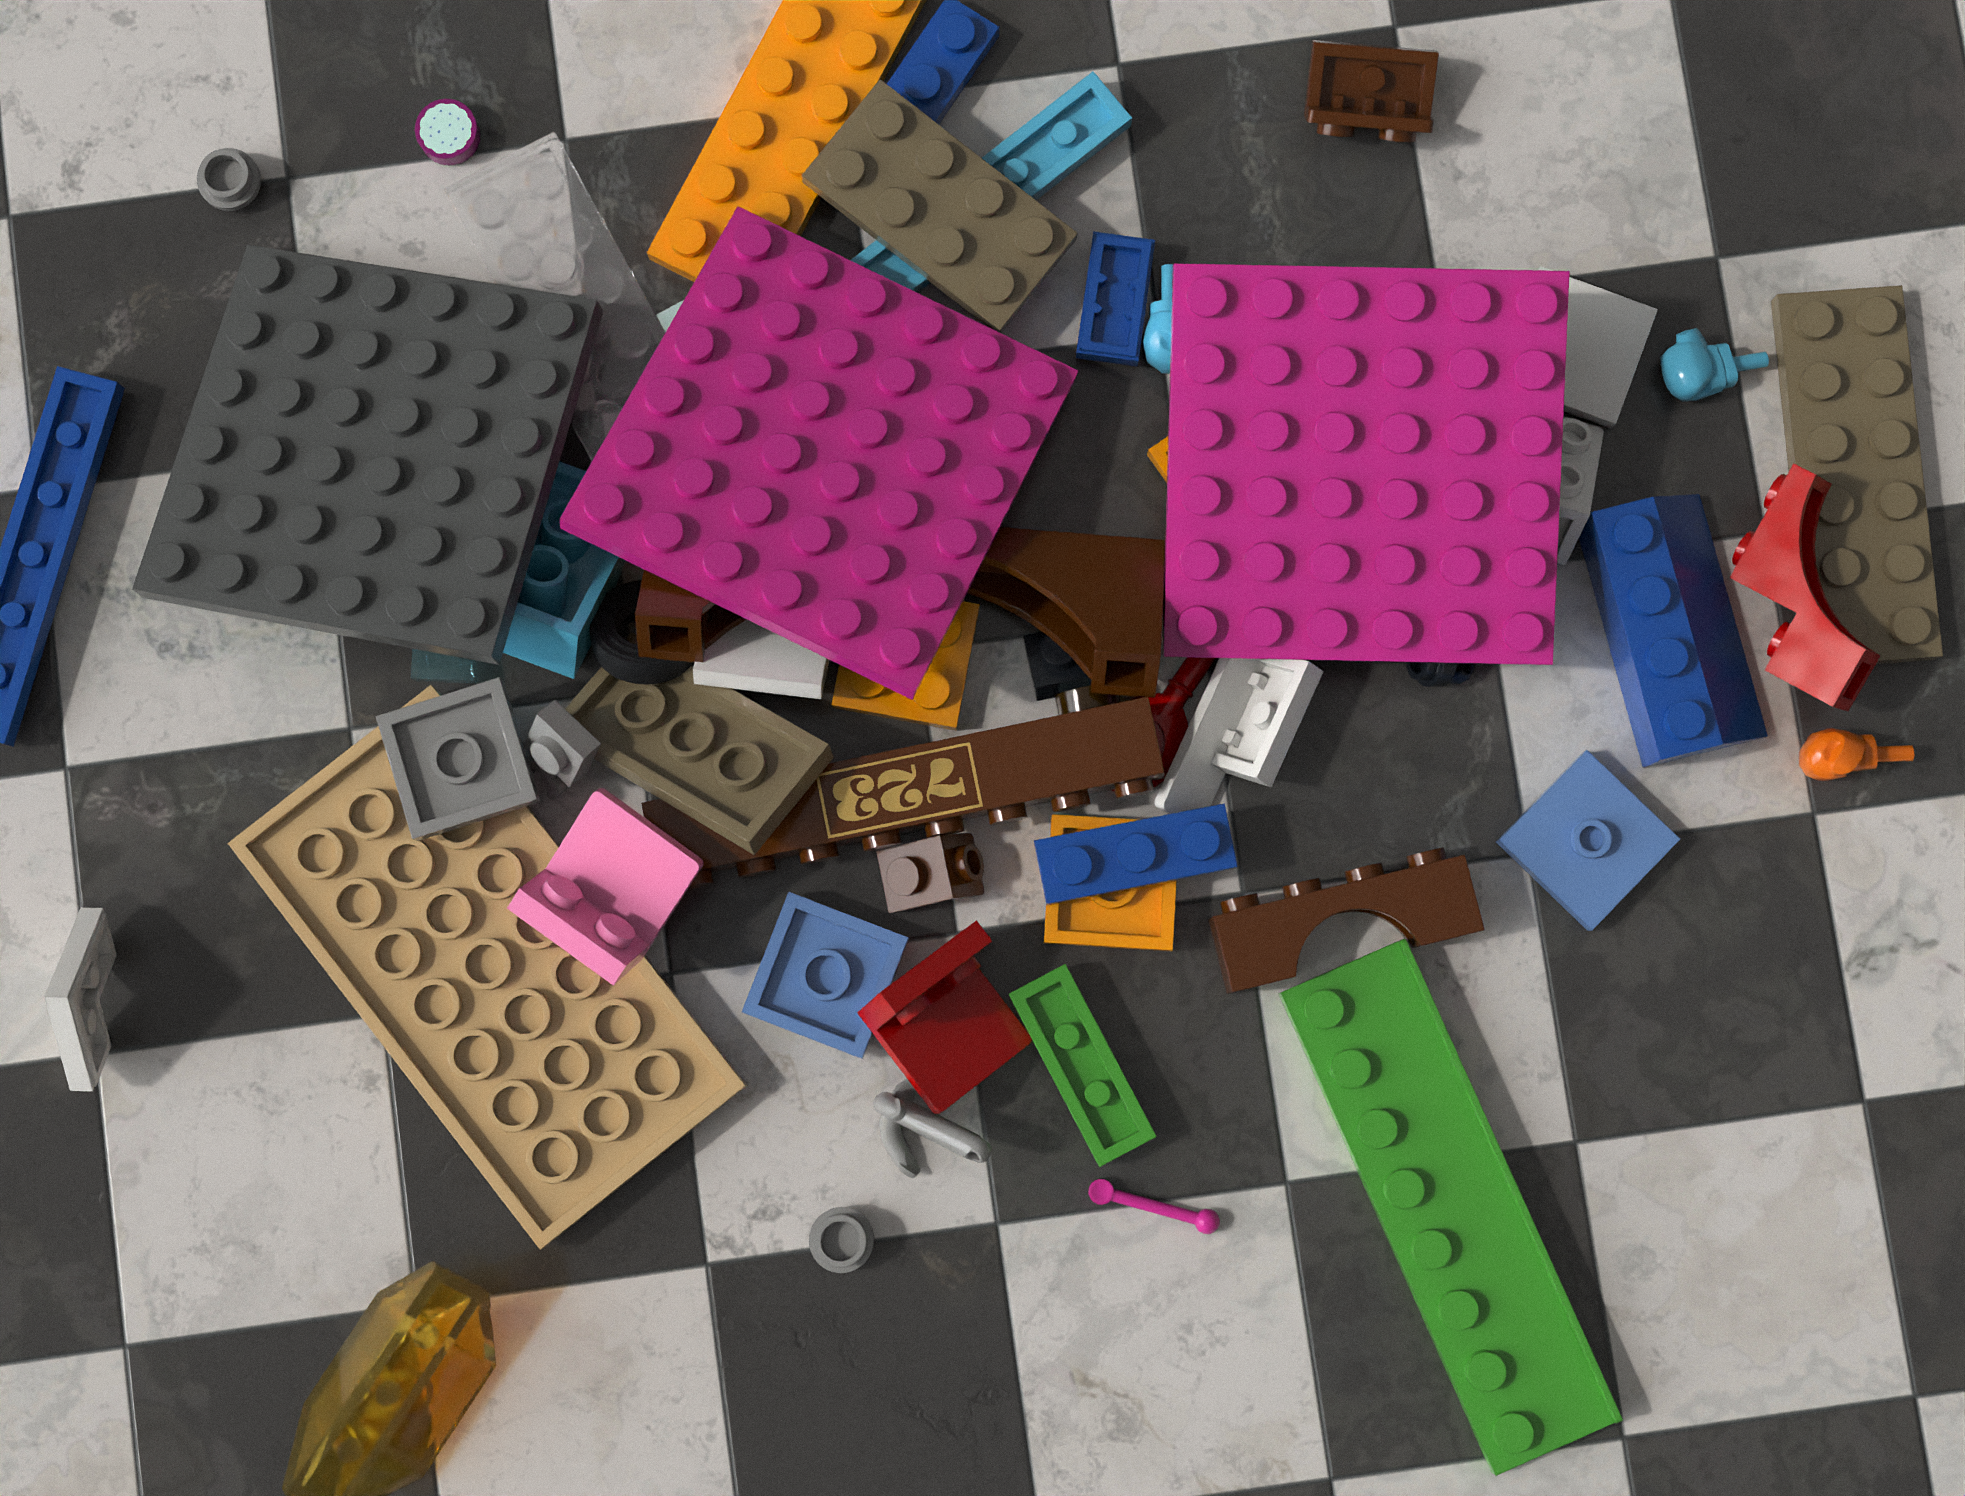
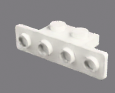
M1219 658L1169 771L1164 778L1155 799V806L1167 814L1209 807L1214 800L1225 773L1272 787L1324 671L1306 660Z

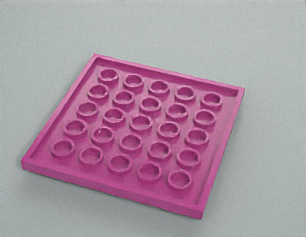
M737 206L559 519L560 529L913 700L1076 380L1078 370Z
M1174 263L1172 279L1163 657L1553 665L1570 271Z

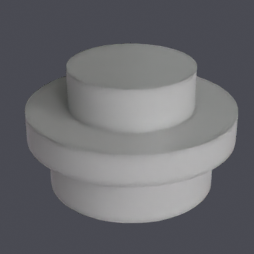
M223 148L211 152L203 159L197 172V186L203 198L213 207L224 211L239 210L250 204L257 196L261 185V175L257 164L248 154L234 148Z
M847 1207L832 1208L821 1214L812 1225L809 1234V1247L814 1259L820 1266L835 1273H847L861 1267L868 1260L874 1246V1233L867 1218L857 1210Z

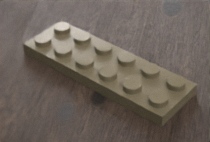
M1903 286L1777 294L1771 300L1788 472L1794 463L1832 484L1819 515L1815 542L1816 565L1825 597L1833 612L1848 631L1865 646L1881 655L1876 664L1938 659L1943 656Z

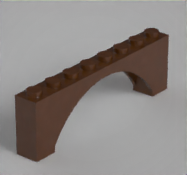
M1000 527L967 593L999 605L1025 619L1049 636L1074 659L1091 679V693L1155 698L1161 659L1165 540ZM646 570L643 572L635 612L639 657L703 662L707 648L728 631L747 620Z

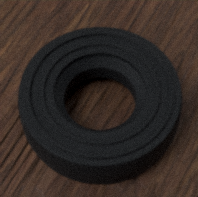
M642 580L628 582L612 589L606 594L590 624L591 646L597 661L612 676L634 684H658L681 676L688 668L694 666V662L639 657L638 645L630 643L624 637L623 632L626 626L635 621V612Z

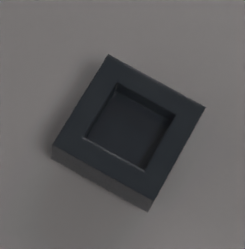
M1038 632L1023 635L1037 701L1055 698L1054 696L1059 693L1091 685V679L1074 659L1045 633Z

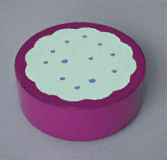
M454 99L435 100L421 110L415 123V136L418 144L426 156L438 164L450 166L463 163L476 152L481 137L479 124L471 110L460 101Z

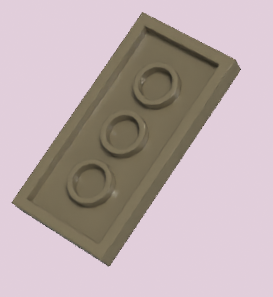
M881 79L802 174V182L920 273L984 325L999 333L1005 330L1077 240L1078 233Z
M631 632L626 639L630 643L638 645L637 635ZM693 666L688 668L681 676L658 684L629 683L612 676L601 667L565 708L601 743L594 760L753 855L758 852L834 758L828 743L735 690L694 684Z

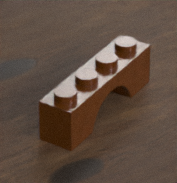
M1442 847L1407 856L1408 869L1385 874L1382 863H1376L1345 871L1346 884L1322 889L1320 878H1315L1282 887L1285 899L1260 905L1258 894L1254 893L1220 902L1223 914L1213 916L1208 921L1227 994L1296 977L1299 955L1306 939L1322 921L1336 914L1357 912L1376 916L1397 929L1412 948L1484 931L1465 855L1447 859L1445 849Z

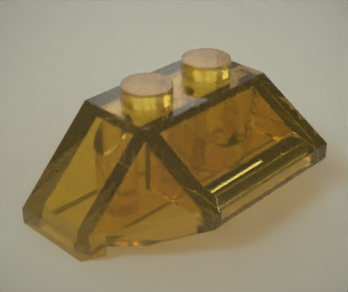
M432 1261L377 1292L303 1404L282 1485L285 1495L388 1496L424 1477L496 1367L494 1335L489 1310L491 1308L490 1293L486 1288Z

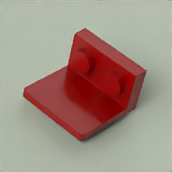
M977 920L878 993L857 1012L934 1114H940L1032 1041L1029 1033L979 969L981 964L974 956L991 943L992 940Z

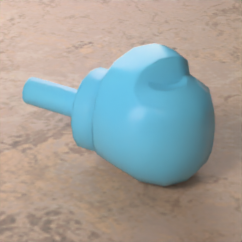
M1173 264L1161 266V300L1154 301L1149 305L1150 318L1142 341L1147 363L1164 374H1170Z
M1697 328L1676 334V344L1669 347L1660 357L1661 371L1666 387L1675 398L1682 402L1696 401L1722 392L1723 389L1732 388L1738 381V372L1764 368L1769 364V357L1766 352L1733 357L1727 343L1708 345Z

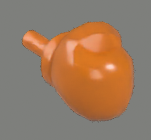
M1827 728L1810 734L1799 751L1800 768L1806 776L1818 781L1843 778L1850 772L1872 770L1877 768L1878 762L1914 760V748L1912 745L1877 746L1875 737L1872 734L1858 735L1836 728Z

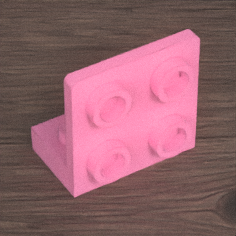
M599 788L590 796L547 867L519 888L507 909L614 986L643 959L703 867V860L606 789Z

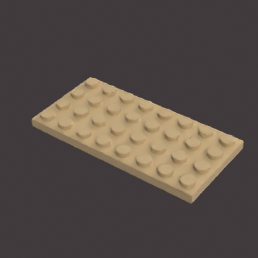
M430 685L403 707L441 696V693L437 688ZM379 726L227 843L540 1250L549 1245L748 1086L646 955L613 986L507 909L519 888L547 867L560 846L529 806L420 841L413 840Z

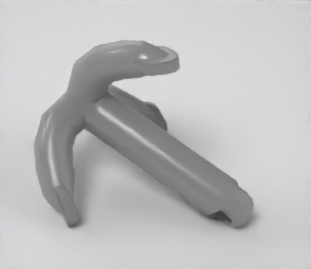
M908 1079L897 1084L892 1093L882 1092L875 1097L873 1102L874 1108L881 1114L879 1128L882 1142L895 1165L906 1176L915 1178L920 1173V1168L905 1141L902 1126L971 1161L983 1163L989 1159L992 1148L981 1136L914 1103L913 1100L920 1097V1095Z

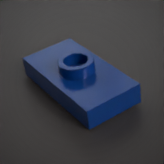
M1093 231L1076 358L1138 366L1155 240Z

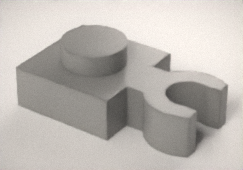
M554 700L536 715L524 745L530 750L532 755L528 758L532 774L538 771L547 779L550 787L547 791V796L554 800L587 774L601 743Z

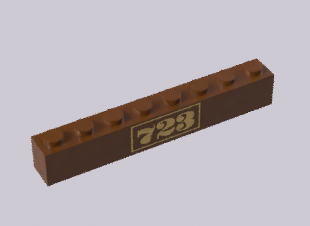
M1143 697L829 763L755 855L661 799L642 802L641 805L643 815L647 820L703 860V867L688 888L693 889L713 884V872L737 868L738 877L740 878L765 874L776 870V859L795 855L800 856L801 864L823 862L839 857L838 846L862 842L864 851L890 848L902 844L900 833L925 828L926 836L930 838L938 835L965 831L963 820L987 815L990 825L1015 822L1028 818L1026 807L1051 802L1053 812L1077 809L1091 804L1089 794L1111 789L1115 790L1116 799L1144 795L1154 791L1152 781L1164 779V768L1149 698Z

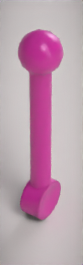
M1106 1179L1094 1180L1089 1187V1197L1098 1205H1104L1110 1201L1194 1224L1197 1230L1203 1234H1212L1220 1226L1219 1215L1212 1209H1203L1196 1212L1114 1189L1113 1185Z

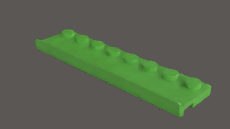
M1404 938L1278 993L1490 1471L1497 1476L1613 1423L1617 1424L1623 1421L1406 939Z

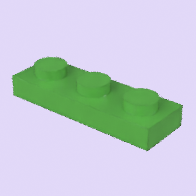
M1066 964L1008 994L1099 1167L1157 1137Z

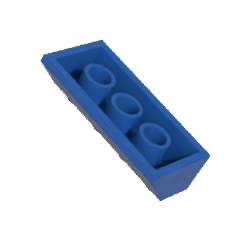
M1700 494L1653 496L1591 512L1579 536V541L1642 767L1646 768L1768 737Z

